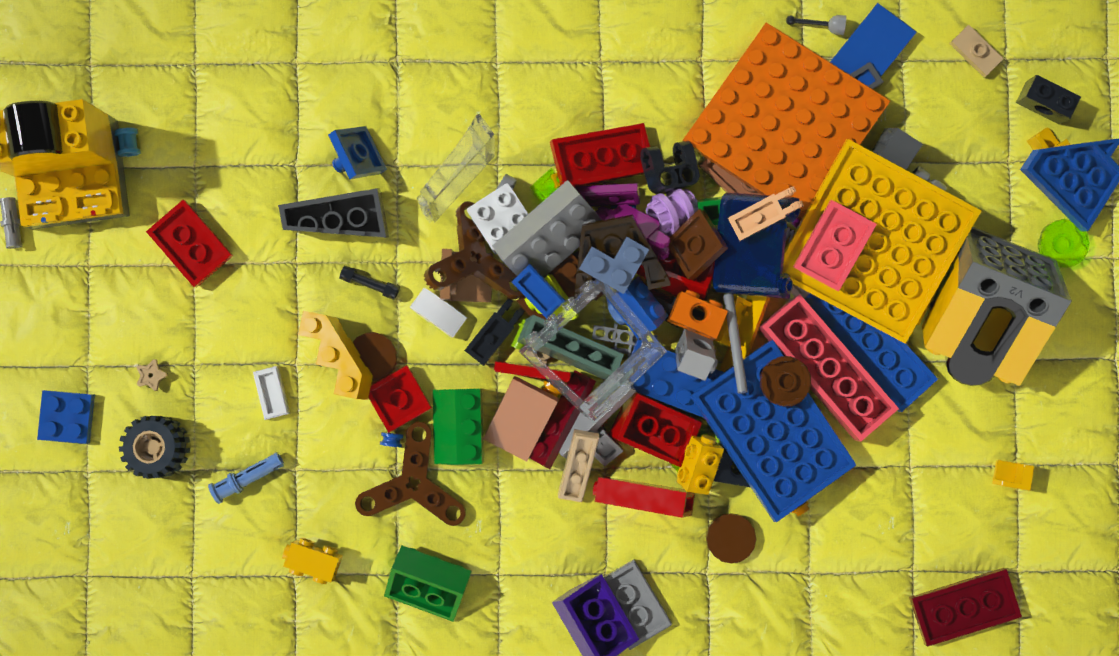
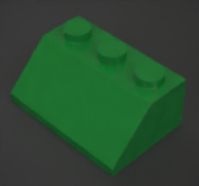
M482 389L433 390L434 464L466 465L484 463Z
M401 545L391 568L384 597L454 622L472 571L465 569L463 566L441 560L438 557L419 552L414 548Z

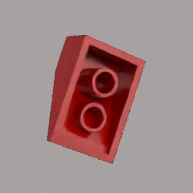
M635 392L621 406L609 435L623 443L681 467L685 457L686 446L689 444L691 436H697L702 422Z

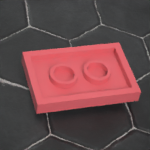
M830 200L793 267L839 291L877 224Z

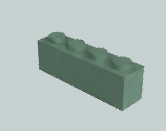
M535 315L526 319L517 341L606 381L616 377L624 355Z

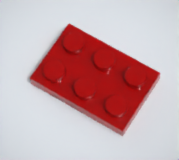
M184 199L146 231L195 288L233 257V254Z

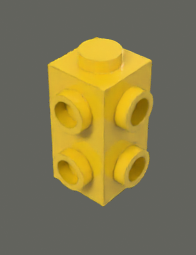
M703 434L702 437L691 436L690 442L686 446L685 457L682 466L678 470L677 482L687 492L706 495L710 493L724 448L716 442L717 439L710 435Z
M300 538V540L291 542V545H286L282 559H285L283 567L289 568L291 574L297 576L307 574L313 577V581L321 584L331 583L335 580L343 555L337 553V549L330 546H324L323 548L314 546L315 542L306 538Z

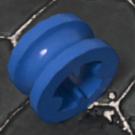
M381 432L383 440L380 441V445L402 447L400 439L403 438L402 434Z

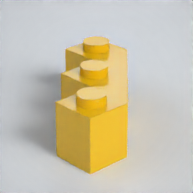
M303 311L298 335L321 340L316 365L339 369L334 394L368 400L373 375L359 357L360 354L351 339L345 334L339 319Z

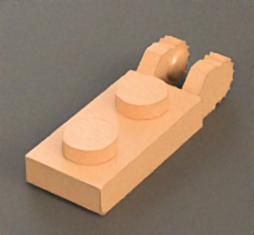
M790 187L777 195L772 194L729 217L728 219L739 241L784 219L785 215L804 206L802 201H796L782 210L778 202L792 196L796 192L795 187Z

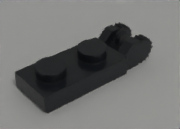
M510 298L507 299L497 313L494 312L464 350L483 366H485L515 328L514 325L525 312L522 308L517 310L509 323L503 319V314L512 306L513 301Z

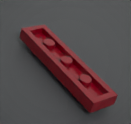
M574 370L570 381L567 383L529 457L530 459L551 469L596 383L595 380Z

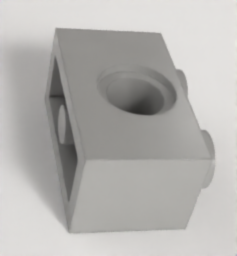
M684 329L675 348L677 370L706 380L708 374L714 372L718 362L715 358L716 349L714 348L713 341Z

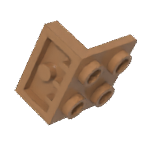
M442 249L441 260L457 252H454L452 249ZM470 257L472 262L477 261L475 257ZM472 274L440 290V299L444 301L491 302L492 287Z

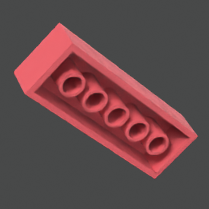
M800 294L794 296L760 325V332L768 341L773 340L783 356L794 357L807 366L811 375L810 390L855 441L861 442L899 409Z

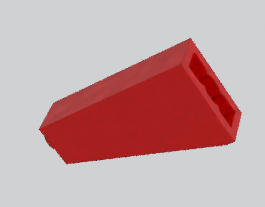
M598 477V481H595L593 486V496H595V502L680 518L692 516L695 493L687 492L685 489L611 477Z

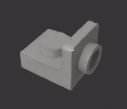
M601 425L594 432L599 433V441L594 457L603 466H606L621 454L623 449L606 432L604 426Z

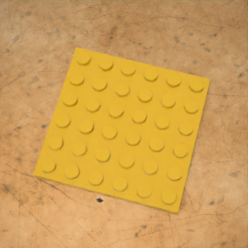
M846 139L776 265L773 274L906 344L980 215L981 210L861 145ZM830 200L877 224L839 291L793 267Z

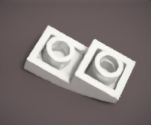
M426 288L422 289L409 307L427 322L434 324L452 338L467 319L462 313Z

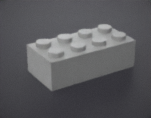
M567 180L492 247L500 259L517 276L531 264L545 277L580 247L582 225L601 221L602 219Z

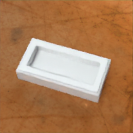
M279 366L253 372L264 420L290 414Z

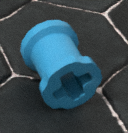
M137 128L115 130L120 148L117 151L118 156L130 157L141 154L140 149L137 147Z

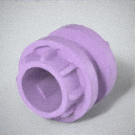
M677 188L668 192L666 196L661 193L653 196L651 203L647 204L646 214L659 221L660 232L671 236L698 210V202L691 191Z

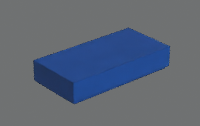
M531 264L512 281L546 319L566 301Z

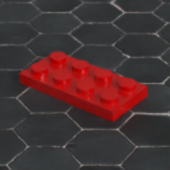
M644 123L557 138L550 141L560 186L568 180L573 187L644 174L640 158L641 150L650 147Z

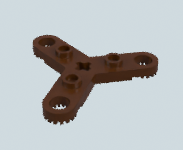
M470 201L462 203L457 208L455 215L458 223L459 252L431 265L424 274V281L427 282L426 285H429V288H433V290L439 291L473 274L496 291L499 290L508 299L516 300L523 295L520 290L517 289V292L513 291L509 285V282H512L517 275L486 253L485 239L474 221L465 215L464 210L475 203ZM470 257H475L477 261L472 262ZM434 271L441 274L442 282L435 280L433 276Z
M415 422L409 426L406 433L402 475L359 494L355 501V507L361 515L372 516L412 498L447 525L456 526L464 520L466 516L464 505L427 478L432 430L429 425L424 422ZM422 427L426 431V438L423 441H416L412 435L415 428ZM413 476L415 480H420V483L417 485L418 490H414L413 487L408 488L407 484L410 482V477ZM366 496L372 497L375 501L374 508L369 511L365 510L361 503L362 499ZM448 507H458L460 517L456 520L448 518L446 514Z

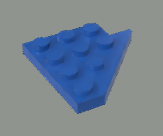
M1119 138L1032 150L1020 170L1080 231H1089L1119 183V165L1111 158L1119 145Z

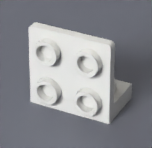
M508 183L467 208L468 214L495 255L497 253L492 245L528 215Z

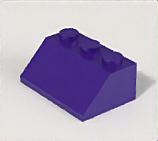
M602 574L570 589L552 602L582 656H617L639 640Z

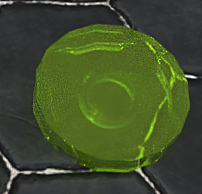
M1061 219L1053 221L1041 231L1042 233L1037 244L1039 253L1056 260L1059 268L1076 266L1086 257L1090 244L1086 231H1080L1070 220Z

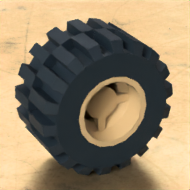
M143 416L141 420L135 419L131 422L133 426H127L124 429L127 433L126 436L120 437L123 446H119V452L124 454V456L120 457L121 461L127 462L128 464L125 468L128 471H134L133 474L137 477L143 476V478L151 479L171 476L174 474L173 471H179L182 468L181 463H186L188 458L185 457V453H190V448H186V443H189L190 439L189 437H184L187 431L185 428L179 427L180 423L172 420L170 417Z

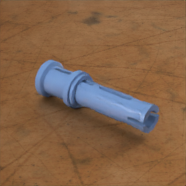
M278 452L237 474L229 473L227 478L220 482L209 484V491L216 503L220 504L224 498L234 493H241L243 487L283 467L284 462Z

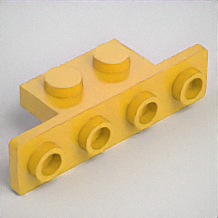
M754 279L746 299L733 294L743 359L750 354L775 285L771 282ZM727 317L717 339L714 340L728 347L720 370L723 372L733 366Z

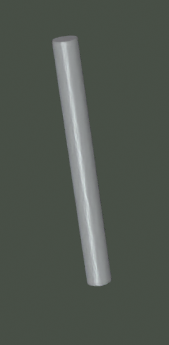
M725 294L723 297L725 310L728 311L726 317L738 394L747 393L748 389L733 294Z

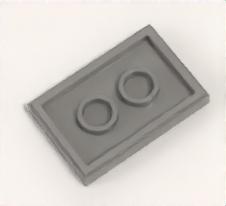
M634 559L604 576L639 638L637 642L628 647L629 650L672 625Z

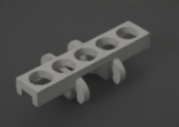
M615 323L614 328L594 325L592 339L614 343V348L611 347V349L622 354H628L627 357L630 358L632 346H635L637 340L632 331L617 329L618 324ZM596 330H604L605 336H596ZM609 331L613 332L612 339L608 338ZM623 332L628 333L630 336L627 342H623L620 339V335ZM646 334L641 338L642 341L645 338L654 339L653 345L656 346L658 336ZM617 343L627 344L629 349L618 348Z

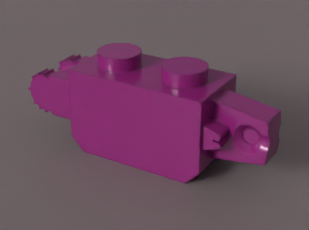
M627 204L619 205L615 210L601 206L595 211L602 220L633 214L658 259L664 260L668 258L670 249L667 246L669 247L670 238L660 232L658 220Z

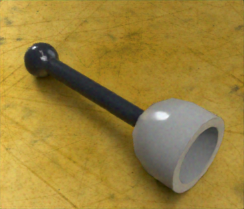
M790 15L786 18V23L788 25L798 23L828 26L831 33L844 35L846 15L833 16L829 21L798 19Z

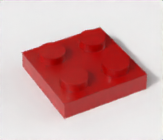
M408 365L370 387L368 398L388 433L432 409L431 404Z

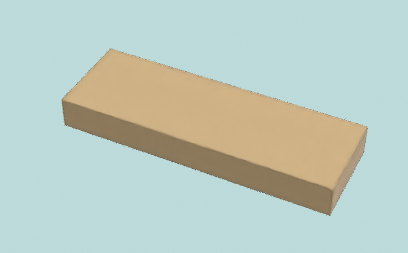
M574 429L558 490L559 499L583 501L599 441V433Z

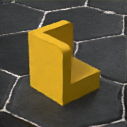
M1048 127L1027 140L1032 150L1071 145L1067 139L1059 142Z
M997 460L992 484L1030 491L1034 466Z

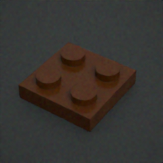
M701 209L697 210L669 237L670 251L687 279L693 281L728 249V246L706 211Z

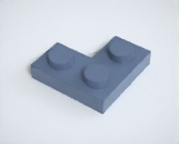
M626 237L613 259L591 246L579 269L624 294L649 249Z

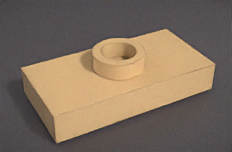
M970 25L966 26L949 43L983 77H986L1004 59Z

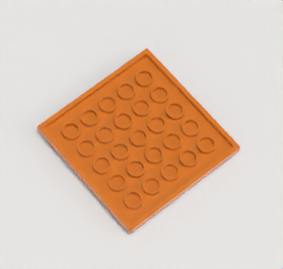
M766 22L683 141L691 142L694 151L766 198L772 194L777 195L794 186L796 192L792 196L778 202L781 208L785 209L796 201H802L804 206L790 213L799 220H802L846 139L861 145L889 105L890 100Z

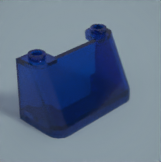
M725 193L720 202L718 232L728 246V249L715 260L713 274L715 291L718 293L790 299L793 281L787 273H783L787 222H794L799 217L801 209L799 208L785 215L784 219L739 241L728 218L771 195ZM788 197L778 202L783 210L789 207L790 204L799 201V198Z

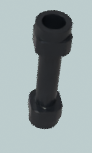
M345 265L339 276V279L351 284L353 282L381 292L383 293L382 296L392 300L396 299L400 287L389 282L385 284L357 273L356 269Z

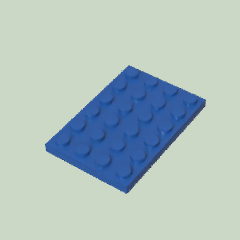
M770 340L743 359L747 393L738 394L733 365L691 394L690 397L773 522H778L855 467L856 463L809 393H807L802 402L793 406H778L771 403L764 396L760 388L761 372L769 361L783 356L775 342Z

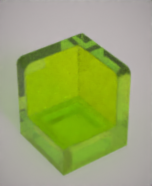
M552 168L530 186V191L541 203L558 189L554 188L555 184L550 177L552 174H555Z

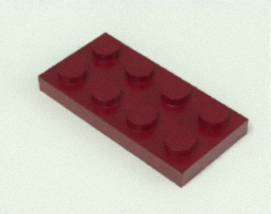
M1006 568L997 569L909 597L924 645L927 647L1022 617Z

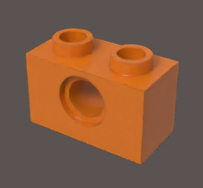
M686 290L685 293L681 291L677 295L667 322L712 341L716 340L728 311L722 309L723 305L714 300L706 302L699 299L700 295L693 291ZM695 307L702 309L704 312V317L701 321L696 320L692 315Z

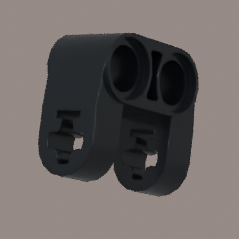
M683 141L674 144L673 158L675 165L665 167L661 151L657 146L641 150L640 158L648 188L652 193L656 195L660 193L667 194L677 188L684 190L698 182L700 174L691 142ZM660 177L664 179L665 185L661 182Z

